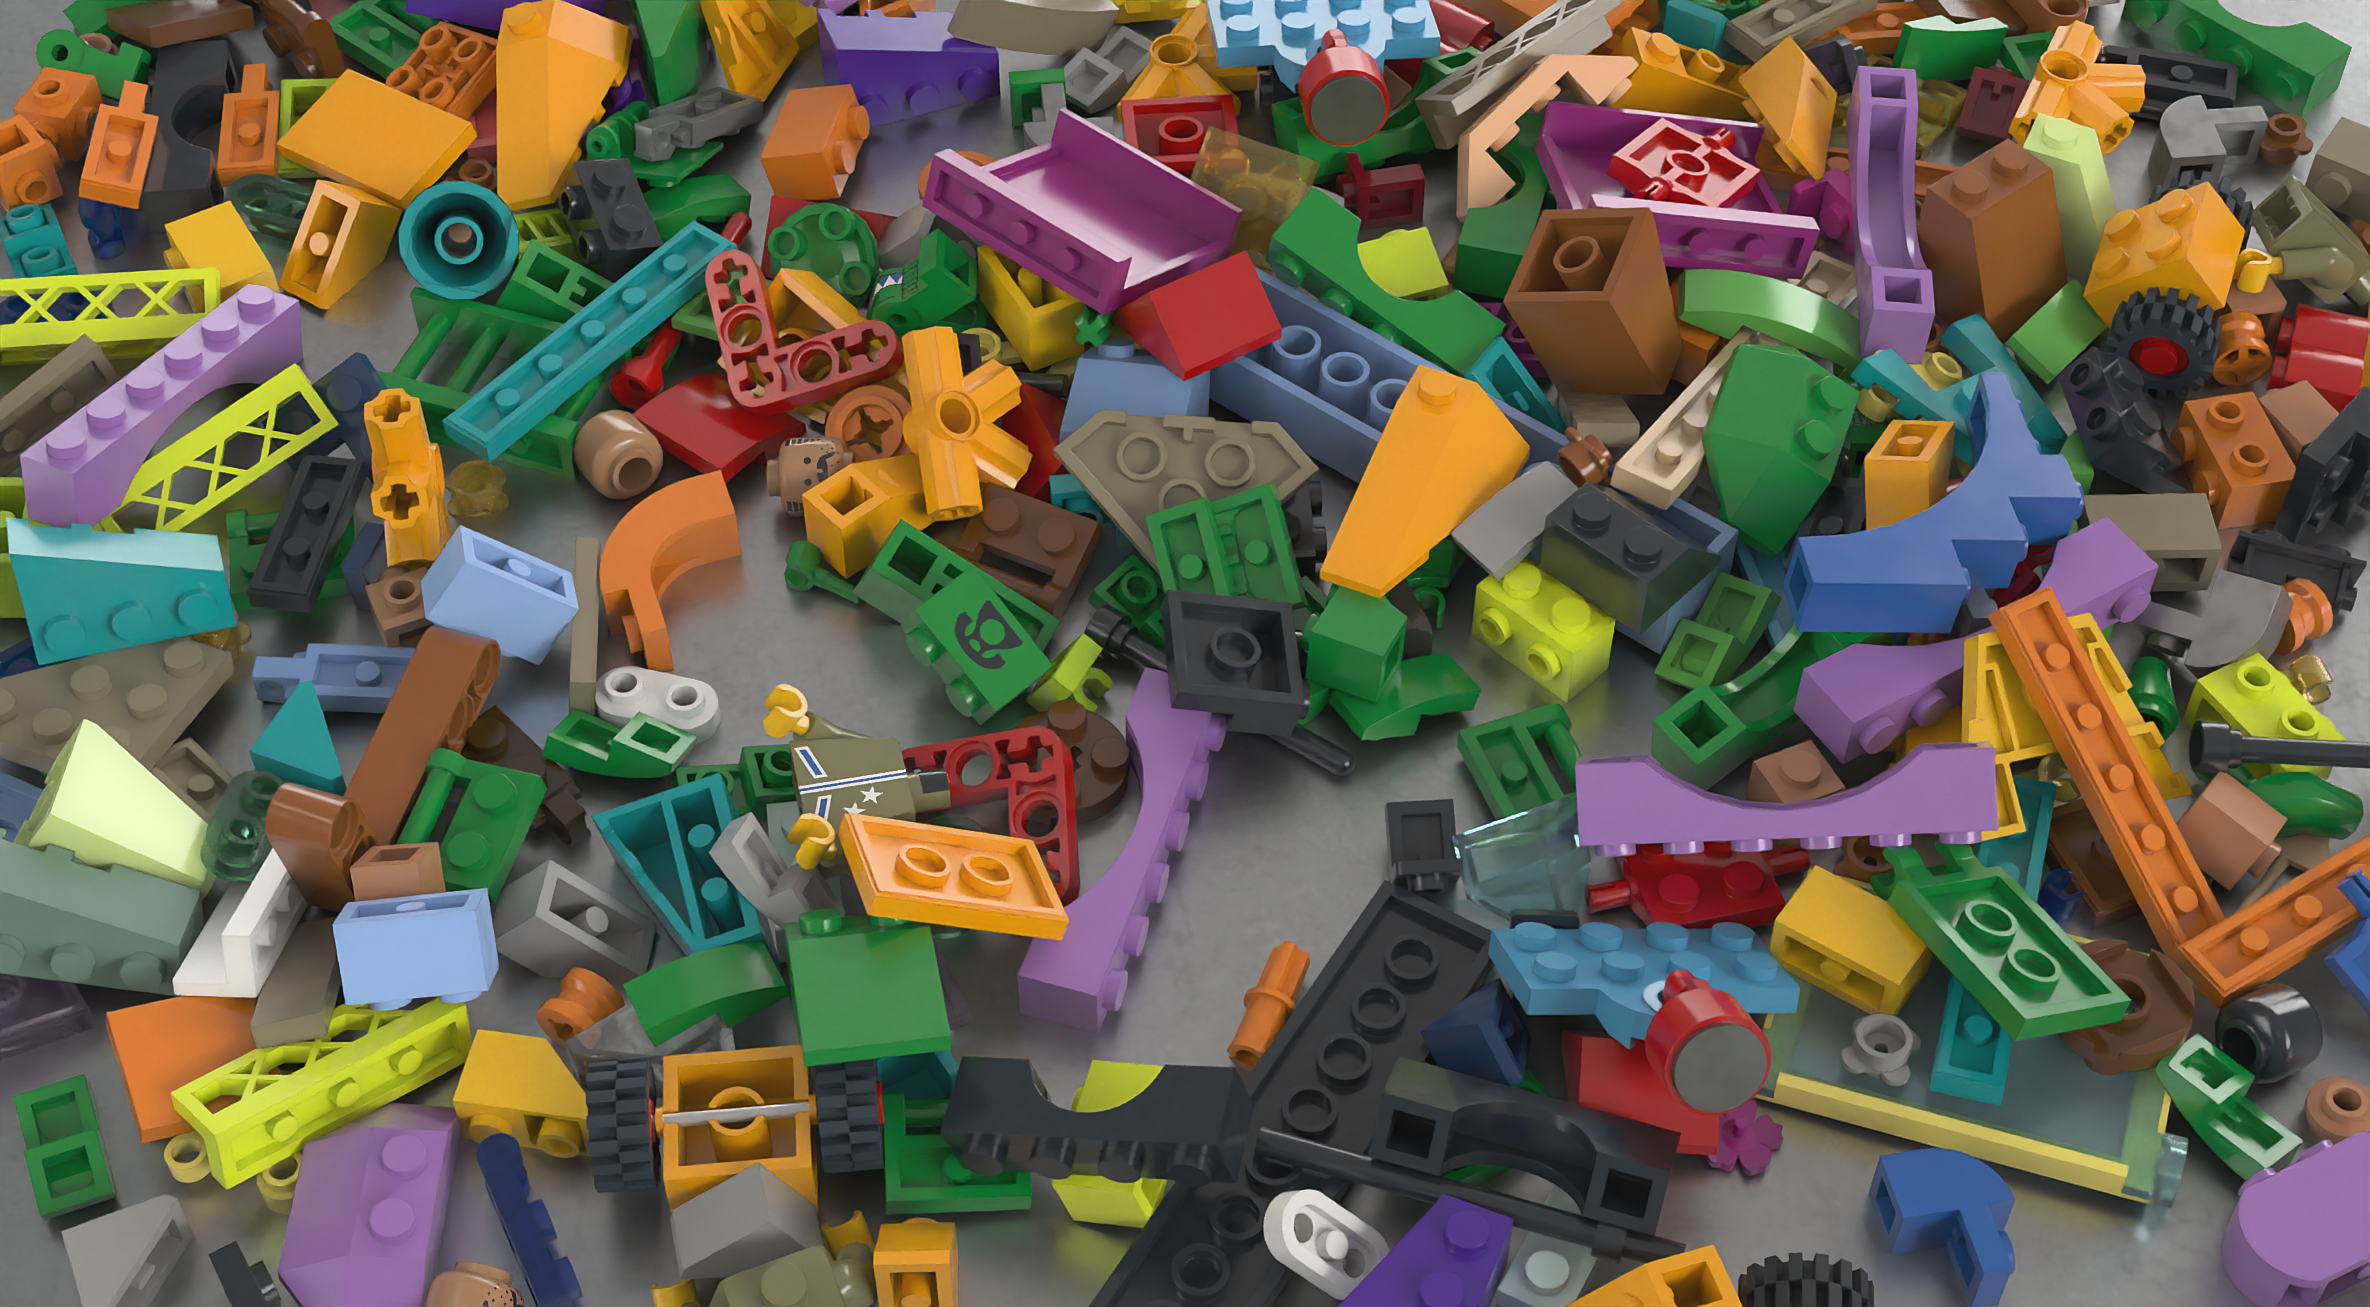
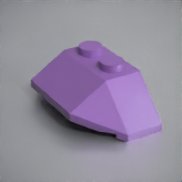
M391 1103L304 1145L278 1268L280 1282L299 1307L424 1306L430 1282L436 1276L461 1135V1127L455 1107Z

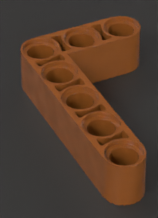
M438 625L430 626L420 639L344 796L291 782L283 784L277 790L267 812L266 835L298 890L309 905L340 913L346 903L355 902L350 867L372 846L396 845L429 776L425 772V766L432 751L436 748H445L458 754L461 753L467 741V729L477 720L498 674L501 651L496 640Z

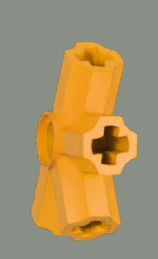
M1200 2L1195 9H1188L1170 34L1157 37L1151 43L1149 63L1121 100L1232 94L1235 115L1237 117L1240 114L1241 104L1240 99L1233 92L1256 91L1258 86L1257 66L1218 68L1206 18V4ZM1121 101L1116 109L1117 121L1122 123Z
M2077 20L2071 25L2059 26L2047 51L2039 60L2030 86L2011 122L2009 133L2014 136L2017 145L2023 148L2038 113L2055 118L2067 119L2075 124L2095 129L2102 156L2113 152L2131 132L2134 121L2129 117V114L2132 112L2139 113L2145 99L2144 86L2146 76L2141 65L2096 64L2095 62L2103 42L2097 38L2094 26Z
M933 326L927 329L913 330L901 337L912 410L906 414L903 420L902 433L911 451L919 456L927 515L932 516V520L952 521L959 518L972 517L983 511L979 481L985 485L991 482L1013 490L1017 482L1028 470L1033 454L1028 452V446L992 423L1021 403L1019 391L1022 383L1011 366H1004L994 358L986 361L963 377L957 333H953L952 327Z
M403 388L381 390L375 399L364 404V421L372 447L374 485L370 495L373 514L384 519L388 567L403 566L413 571L426 566L427 570H429L444 549L443 545L448 543L451 538V525L444 501L445 483L440 449L437 443H430L419 398L406 394Z

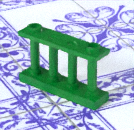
M415 286L410 293V298L419 333L392 372L376 371L388 389L403 388L406 394L419 398L430 442L473 453L446 436L442 420L474 396L470 392L495 355L518 361L562 326L563 323L468 299H448ZM441 342L470 349L446 386H437L416 380ZM631 348L562 403L554 414L546 416L495 459L576 480L581 473L574 461L573 454L574 441L579 431L578 421L602 383L610 385V381L620 365L625 360L633 359Z

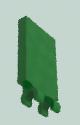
M1937 840L1934 847L1943 855L1946 865L1930 867L1924 866L1918 852L1909 845L1884 848L1882 854L1892 864L1894 872L1872 875L1870 884L1875 893L1881 898L1889 899L1888 904L2014 1041L2121 1022L2131 999L2002 866L1985 868L1976 859L1969 844H1944Z

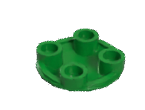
M827 202L804 206L789 216L782 226L775 228L768 239L773 280L781 268L812 271L855 308L864 303L874 288L880 266L877 240L866 221L847 207Z

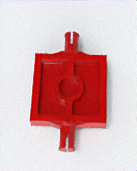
M1661 118L1613 155L1606 174L1622 182L1624 187L1634 194V199L1730 209L1753 190L1761 170L1737 158L1729 151L1736 142L1735 134L1731 129L1725 133L1727 127L1722 126L1717 128L1710 136L1704 137Z
M1731 840L1704 841V851L1692 854L1663 853V843L1635 844L1636 854L1615 856L1622 872V879L1585 885L1584 896L1591 914L1596 911L1628 905L1644 921L1646 928L1649 924L1656 922L1673 923L1685 929H1712L1713 925L1721 922L1738 923L1751 928L1774 923L1777 916L1786 906L1774 876L1808 871L1810 868V857L1808 850L1801 848L1800 843L1772 850L1741 852L1731 849Z

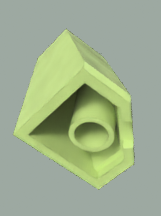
M2038 113L2023 149L2052 169L2066 272L2088 279L2106 221L2117 214L2096 130L2075 124L2067 119Z
M83 719L57 756L44 781L47 786L41 793L29 820H24L13 842L45 852L49 843L76 851L75 857L88 866L107 871L114 863L201 890L203 900L211 889L219 870V864L211 861L219 834L97 724Z

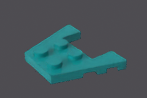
M1979 313L1952 323L1939 339L1974 374L1972 377L1939 391H1934L1892 348L1864 358L1850 375L1867 390L1876 382L1899 399L1893 409L1907 420L1925 418L1927 421H1954L1955 438L1952 453L1971 467L1972 448L1964 419L1981 372H2000L2006 374L2015 398H2019L2022 402L2024 419L2032 438L2036 439L2040 444L2041 455H2059L2064 443L2068 439L2066 432Z

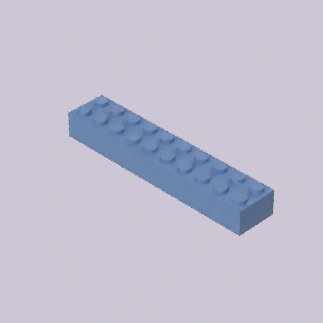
M1254 266L1281 325L1282 338L1211 369L1209 398L1250 422H1278L1305 453L1360 484L1391 413L1419 364L1439 371H1447ZM1487 393L1530 446L1529 457L1518 477L1545 461H1549L1567 477L1556 458V452L1569 443L1566 436ZM1614 462L1607 469L1610 479L1612 478L1614 467L1616 465V463ZM1612 487L1611 489L1623 492L1721 556L1720 563L1714 570L1641 635L1618 620L1615 621L1614 629L1661 655L1666 650L1681 618L1692 621L1699 614L1719 572L1730 574L1739 530L1680 498H1677L1665 511L1652 504L1640 502L1631 494ZM1542 542L1526 556L1539 566Z

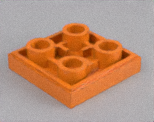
M439 21L436 26L431 27L422 35L419 47L403 66L390 73L385 85L467 121L497 85L496 46L498 40Z
M183 995L106 1012V1028L141 1144L196 1131L174 1109L170 1092L256 1049L250 1030V1023L257 1004L255 998ZM278 1066L269 1070L268 1075H280ZM221 1095L207 1102L204 1106L212 1114H215L240 1101L242 1096Z

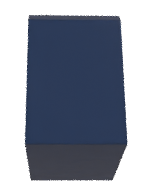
M1501 978L1487 983L1420 1031L1438 1067L1507 1086L1523 1081L1531 1037L1516 1007H1512L1511 998Z

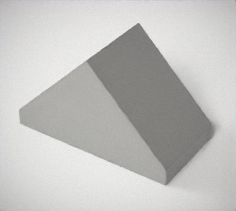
M759 1162L673 1209L670 1216L680 1279L729 1277L806 1248L823 1245L815 1205Z
M168 1194L159 1195L61 1231L82 1307H149L194 1236L178 1198Z

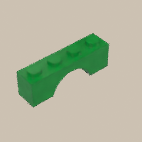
M2126 0L2121 18L2188 56L2237 64L2239 67L2237 83L2292 115H2297L2301 118L2338 89L2352 49L2350 45L2308 22L2289 26L2255 24L2233 15L2223 8L2217 0Z
M1471 46L1440 55V57L1423 60L1418 79L1408 97L1398 107L1389 112L1385 124L1373 137L1352 146H1335L1317 138L1306 123L1299 96L1271 104L1281 168L1301 182L1321 184L1332 180L1335 177V173L1345 170L1346 153L1358 152L1363 168L1372 169L1383 165L1385 158L1401 153L1422 154L1433 150L1435 143L1414 99L1483 52Z
M1525 112L1515 121L1520 131L1504 147L1494 152L1489 146L1488 154L1516 185L1505 194V197L1508 199L1507 201L1494 206L1468 209L1458 241L1452 289L1505 298L1543 210H1557V201L1535 153V146L1544 116Z
M1313 186L1271 237L1265 261L1271 265L1275 275L1292 287L1301 286L1324 305L1445 371L1464 378L1465 373L1495 338L1501 337L1506 324L1458 289L1441 298L1428 301L1402 299L1381 289L1368 276L1359 258L1357 239L1361 219Z
M1451 534L1430 549L1429 559L1380 599L1332 583L1327 597L1326 608L1322 614L1314 612L1310 616L1302 635L1301 648L1308 651L1305 678L1377 703L1401 665L1407 616L1395 608L1388 601V598L1410 588L1425 586L1448 587L1467 557V554L1455 544Z
M1794 622L1790 630L1774 649L1750 670L1720 686L1712 687L1704 682L1653 719L1651 755L1664 769L1674 776L1707 791L1801 719L1793 710L1803 669L1855 643L1892 646L1894 632L1797 631Z

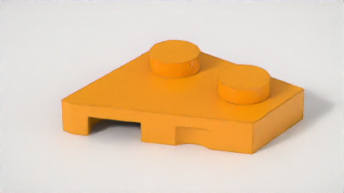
M700 0L699 3L729 89L761 99L764 103L801 47L766 0Z

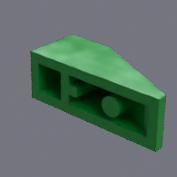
M531 239L495 306L564 324L614 283L542 243ZM662 323L631 347L632 358L643 354ZM683 336L662 367L663 371H666L671 364Z
M900 519L878 549L852 593L902 624L917 607L973 564ZM974 566L1043 652L1061 620Z

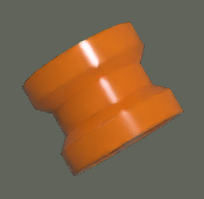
M2232 312L2218 317L2222 326L2220 331L2222 338L2212 372L2214 378L2219 383L2227 386H2244L2263 378L2269 372L2273 361L2269 346L2264 342L2265 333L2261 320L2247 312Z
M2296 578L2282 585L2294 601V605L2279 644L2273 652L2274 654H2289L2300 648L2304 639L2314 640L2328 633L2332 627L2333 613L2331 605L2323 591L2308 579Z
M574 967L562 978L559 995L556 998L545 1000L537 1010L536 1019L543 1031L557 1044L578 1055L588 1056L601 1043V1030L605 1025L616 1023L625 1012L626 1005L619 992L607 980L587 969Z

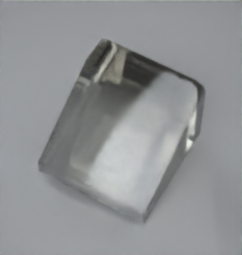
M1403 579L1392 588L1389 600L1395 608L1407 616L1402 661L1431 655L1433 644V631L1407 579Z

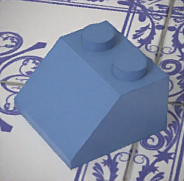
M1106 338L1101 346L1097 348L1093 346L1078 358L1060 429V442L1064 441L1101 409L1126 411L1127 415L1164 417V414L1208 417L1210 370L1184 382L1147 350L1134 349V341L1122 338Z

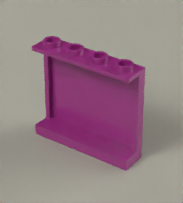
M1549 100L1535 146V153L1560 210L1649 207L1654 215L1665 266L1689 269L1730 270L1769 277L1803 279L1820 229L1813 217L1784 214L1762 172H1760L1753 190L1730 209L1634 199V194L1629 192L1622 182L1606 174L1613 155L1661 118L1704 137L1710 136L1717 128L1722 126L1727 127L1725 133L1731 129L1735 134L1736 142L1729 151L1737 158L1760 169L1755 161V156L1765 129L1763 124Z
M1066 108L1059 109L1050 142L980 167L951 149L935 153L922 203L924 208L1103 315L1125 306L1154 289L1229 258L1243 210Z

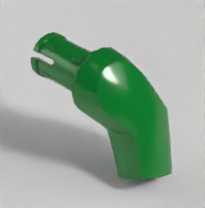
M2240 763L2237 769L2228 768L2226 773L2287 818V821L2274 839L2308 834L2344 840L2356 831L2364 815L2363 803L2357 793L2310 772H2284L2255 778L2242 763ZM2194 773L2206 785L2217 775Z

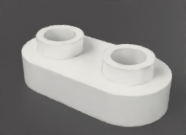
M623 666L606 672L596 683L595 706L598 718L618 727L624 728L638 712H641L698 736L696 744L713 736L720 726L721 713L718 696L715 690L705 682L635 666ZM682 703L690 704L687 706H680V704Z
M1316 1190L1289 1191L1279 1194L1272 1200L1265 1213L1264 1237L1272 1255L1306 1280L1341 1301H1344L1390 1252L1386 1241L1378 1231ZM1344 1257L1347 1264L1346 1271H1344L1342 1264Z

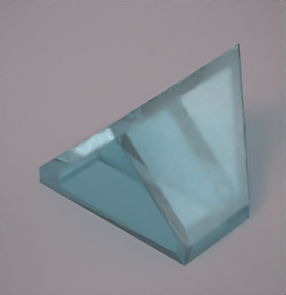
M1571 795L1452 836L1456 857L1463 859L1464 872L1461 877L1468 900L1509 922L1510 913L1514 909L1574 910L1578 913L1581 922L1585 900L1584 887L1588 883L1592 859L1589 847L1579 846L1577 797Z

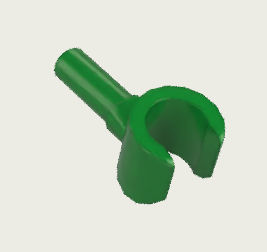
M800 540L791 544L785 560L787 566L784 572L785 581L789 587L794 590L804 591L816 585L822 589H828L856 604L862 602L863 599L852 593L856 587L855 585L820 568L823 554L817 546Z
M1432 586L1415 589L1410 594L1408 600L1407 624L1410 627H1414L1415 613L1420 610H1429L1437 616L1436 628H1441L1444 623L1446 607L1443 594Z

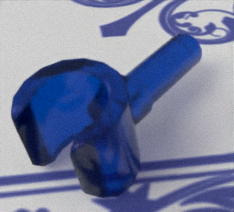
M2067 869L2050 871L2038 892L2037 903L2056 923H2063L2069 920L2085 894L2084 892H2077L2073 895L2062 893L2073 876L2072 872Z

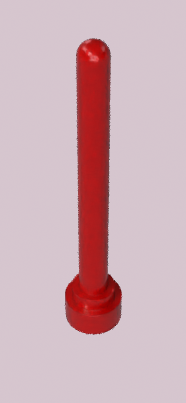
M745 212L733 214L720 233V236L735 243L738 250L752 228L751 217ZM677 311L663 321L643 354L633 359L625 360L611 379L610 390L613 396L627 408L638 410L661 393L664 387L662 367L685 333V331L672 328L671 319Z

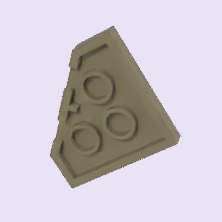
M1101 409L1053 449L1055 457L1159 575L1145 516L1202 497L1212 502L1267 483H1271L1277 488L1282 505L1315 478L1319 471V468L1278 422L1252 421V424L1215 421V418L1170 414H1164V417L1127 415L1126 411Z
M179 637L104 652L0 678V758L49 773L59 753L83 719L97 724L150 772L232 675L234 666L231 653Z

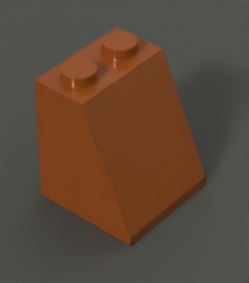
M2008 138L1927 187L1917 236L1922 259L1926 267L1932 271L1935 314L1951 325L1956 321L1979 313L2000 342L2005 344L2012 335L2068 283L2052 169Z
M1649 207L1543 210L1503 302L1558 392H1590L1600 394H1664L1683 346L1652 211Z

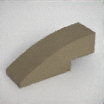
M960 0L947 31L956 38L1017 52L1043 55H1076L1085 47L1096 53L1103 46L1120 9L1111 0Z

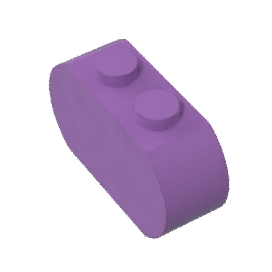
M2359 1132L2336 1144H2333L2329 1139L2320 1141L2307 1149L2294 1165L2279 1172H2276L2273 1168L2263 1169L2243 1183L2238 1190L2239 1202L2222 1237L2221 1257L2229 1278L2249 1300L2260 1307H2323L2370 1283V1132Z

